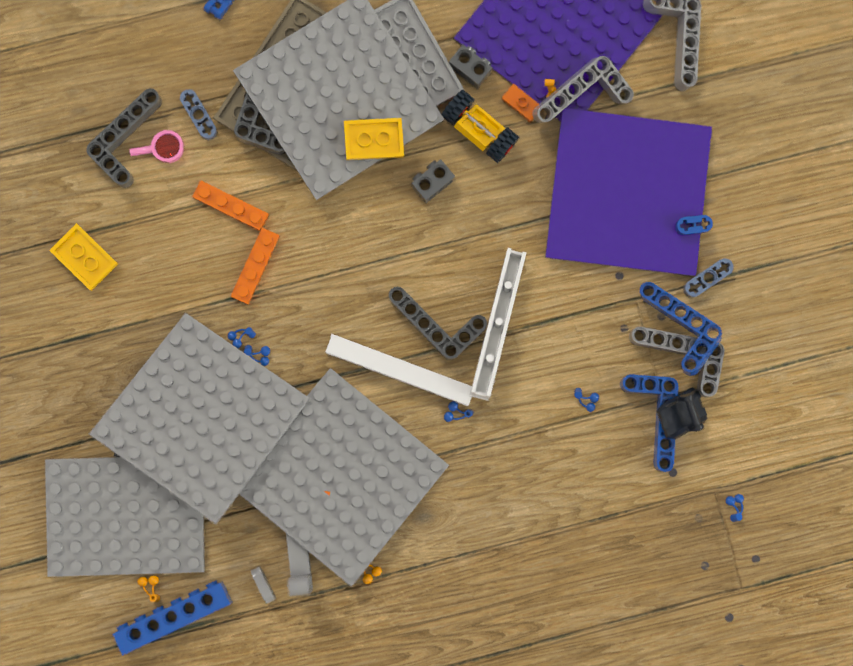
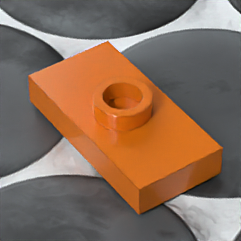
M515 84L509 88L501 99L530 123L534 119L532 115L533 110L539 103Z

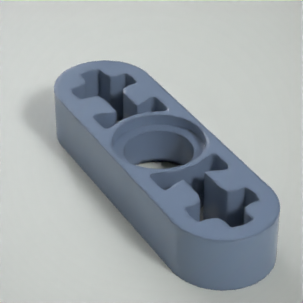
M184 90L180 95V101L200 135L205 140L214 139L217 135V128L193 90ZM187 95H189L190 97L194 96L192 98V101L195 104L194 107H191L190 103L186 101ZM197 110L204 112V116L200 120L193 117L194 112ZM203 123H206L209 129L213 128L210 135L207 133L203 134L205 132Z
M726 258L719 260L684 285V293L691 298L700 295L731 274L734 268L733 263ZM720 263L723 265L727 264V272L723 270L717 275L715 271L722 267ZM705 273H710L713 275L714 279L712 283H706L704 281L703 277ZM700 281L701 286L696 288L697 293L694 291L690 292L689 289L691 287L689 284L694 286Z

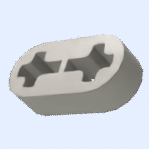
M259 566L251 570L253 579L266 604L276 600L262 568Z

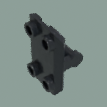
M691 387L664 402L658 408L657 414L666 438L678 439L690 431L696 432L705 428L703 423L707 420V413L702 405L699 390Z

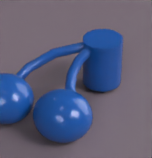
M248 327L236 330L235 332L230 331L228 339L233 341V346L240 348L242 346L241 338L245 333L250 338H254L256 333L252 328ZM238 331H245L239 339H236Z
M246 345L244 353L254 359L251 355L261 353L263 356H268L270 348L264 346L260 352L252 353V346ZM262 357L260 361L254 359L256 362L261 363L262 366H266L269 363L268 357Z
M581 388L574 390V396L579 399L580 404L586 407L587 411L593 412L595 410L594 403L599 400V395L592 393L590 397H582ZM580 398L590 399L593 403H588L586 406L581 402Z
M452 401L448 405L449 410L452 412L458 410L464 416L453 418L452 412H446L444 420L450 422L453 419L469 418L473 416L474 412L472 409L462 412L458 409L457 402Z
M737 494L735 497L728 496L725 499L726 504L733 506L737 511L736 514L730 516L732 522L742 520V502L744 497L741 494ZM735 501H736L737 503H741V512H740V513H739L738 508L734 505V504H735Z

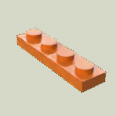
M201 180L192 196L193 199L258 231H261L269 216L268 213Z
M265 228L261 229L230 296L231 298L249 305L280 235Z

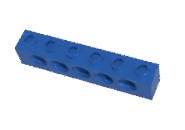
M215 580L207 584V589L201 592L199 589L188 593L189 597L184 600L179 597L171 601V606L165 609L164 606H160L152 610L153 615L148 617L145 614L134 619L136 622L134 624L128 625V623L116 627L118 631L113 633V636L121 654H127L230 605L232 600L223 581L218 583ZM205 594L212 596V604L204 603L203 597ZM187 603L194 605L195 610L193 613L186 611L185 606ZM169 611L176 613V621L168 619ZM151 620L158 622L159 627L157 630L150 627ZM133 628L140 630V638H135L132 635Z

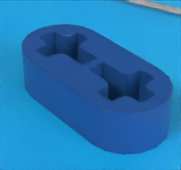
M707 215L683 217L676 222L675 229L681 235L706 233L712 228L713 221ZM703 219L708 225L703 229V226H696V223L702 222ZM685 221V224H692V227H688L684 231V228H680V225Z

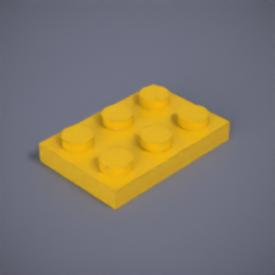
M402 118L347 120L343 122L346 160L404 157Z
M77 223L49 250L90 291L118 265Z

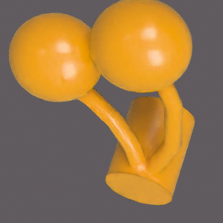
M545 79L544 86L548 88L547 98L557 88L555 87L554 79Z
M369 564L373 568L372 575L366 574L364 571L363 582L370 584L373 581V576L381 575L382 569Z
M151 576L148 580L146 577H140L137 583L139 586H143L144 591L150 596V601L159 602L160 596L154 593V586L158 584L159 578ZM148 582L153 585L152 594H149L145 589Z

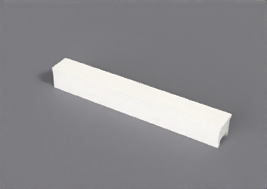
M508 248L506 251L470 392L471 397L486 401L490 398L527 252L521 253L513 251L511 248Z
M331 334L326 354L469 406L472 398L470 396L472 386Z

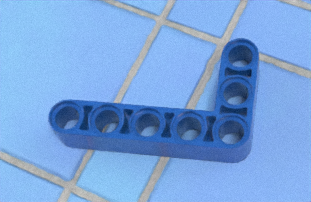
M643 283L640 287V295L644 302L698 337L682 360L683 372L688 376L696 375L722 339L721 328L654 283ZM647 289L654 291L651 296L644 295ZM664 299L670 301L668 306H661L660 302ZM678 310L686 312L683 317L675 315ZM695 320L702 322V325L698 328L693 327L691 324ZM710 331H717L718 336L710 338L708 333ZM700 346L707 348V352L704 354H699L696 350ZM688 362H694L696 367L689 370L685 365Z
M627 375L620 381V387L624 392L657 395L653 464L657 471L668 472L674 466L675 439L666 438L657 410L665 400L668 401L678 395V382L671 377ZM628 378L634 381L632 389H629L625 384ZM646 380L652 381V390L645 388ZM666 381L672 384V390L670 392L664 389V383ZM662 439L668 440L669 447L667 449L661 447ZM662 458L668 461L665 469H662L659 465Z

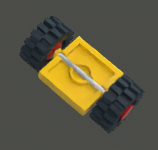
M462 89L453 97L441 115L450 124L455 125L454 127L482 151L491 144L486 154L496 163H499L520 137L507 127L505 129L477 104L469 110L475 99Z

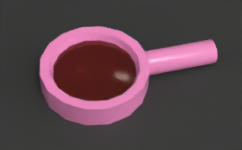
M164 130L154 136L151 146L130 149V155L136 156L153 153L159 161L172 163L182 156L184 143L176 132Z

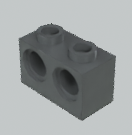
M463 44L449 60V64L454 72L478 90L491 74L493 67H491V63L486 58L481 59L477 56V52L472 47H466ZM465 56L469 61L462 63L459 58ZM481 68L484 73L477 75L474 69Z
M441 159L438 162L434 160L427 166V171L423 174L420 172L412 178L411 187L425 203L429 202L455 180V175ZM435 171H443L445 174L444 177H435ZM422 182H427L430 188L422 190L419 185Z

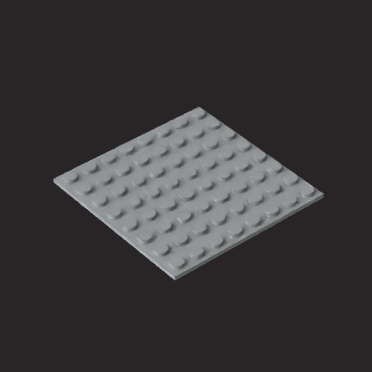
M368 0L345 1L233 70L316 200L383 159L346 160L344 121L402 118L403 145L445 120Z
M185 313L89 435L207 519L217 524L310 398Z
M330 368L307 395L310 398L308 403L239 494L352 587L447 469L449 464Z

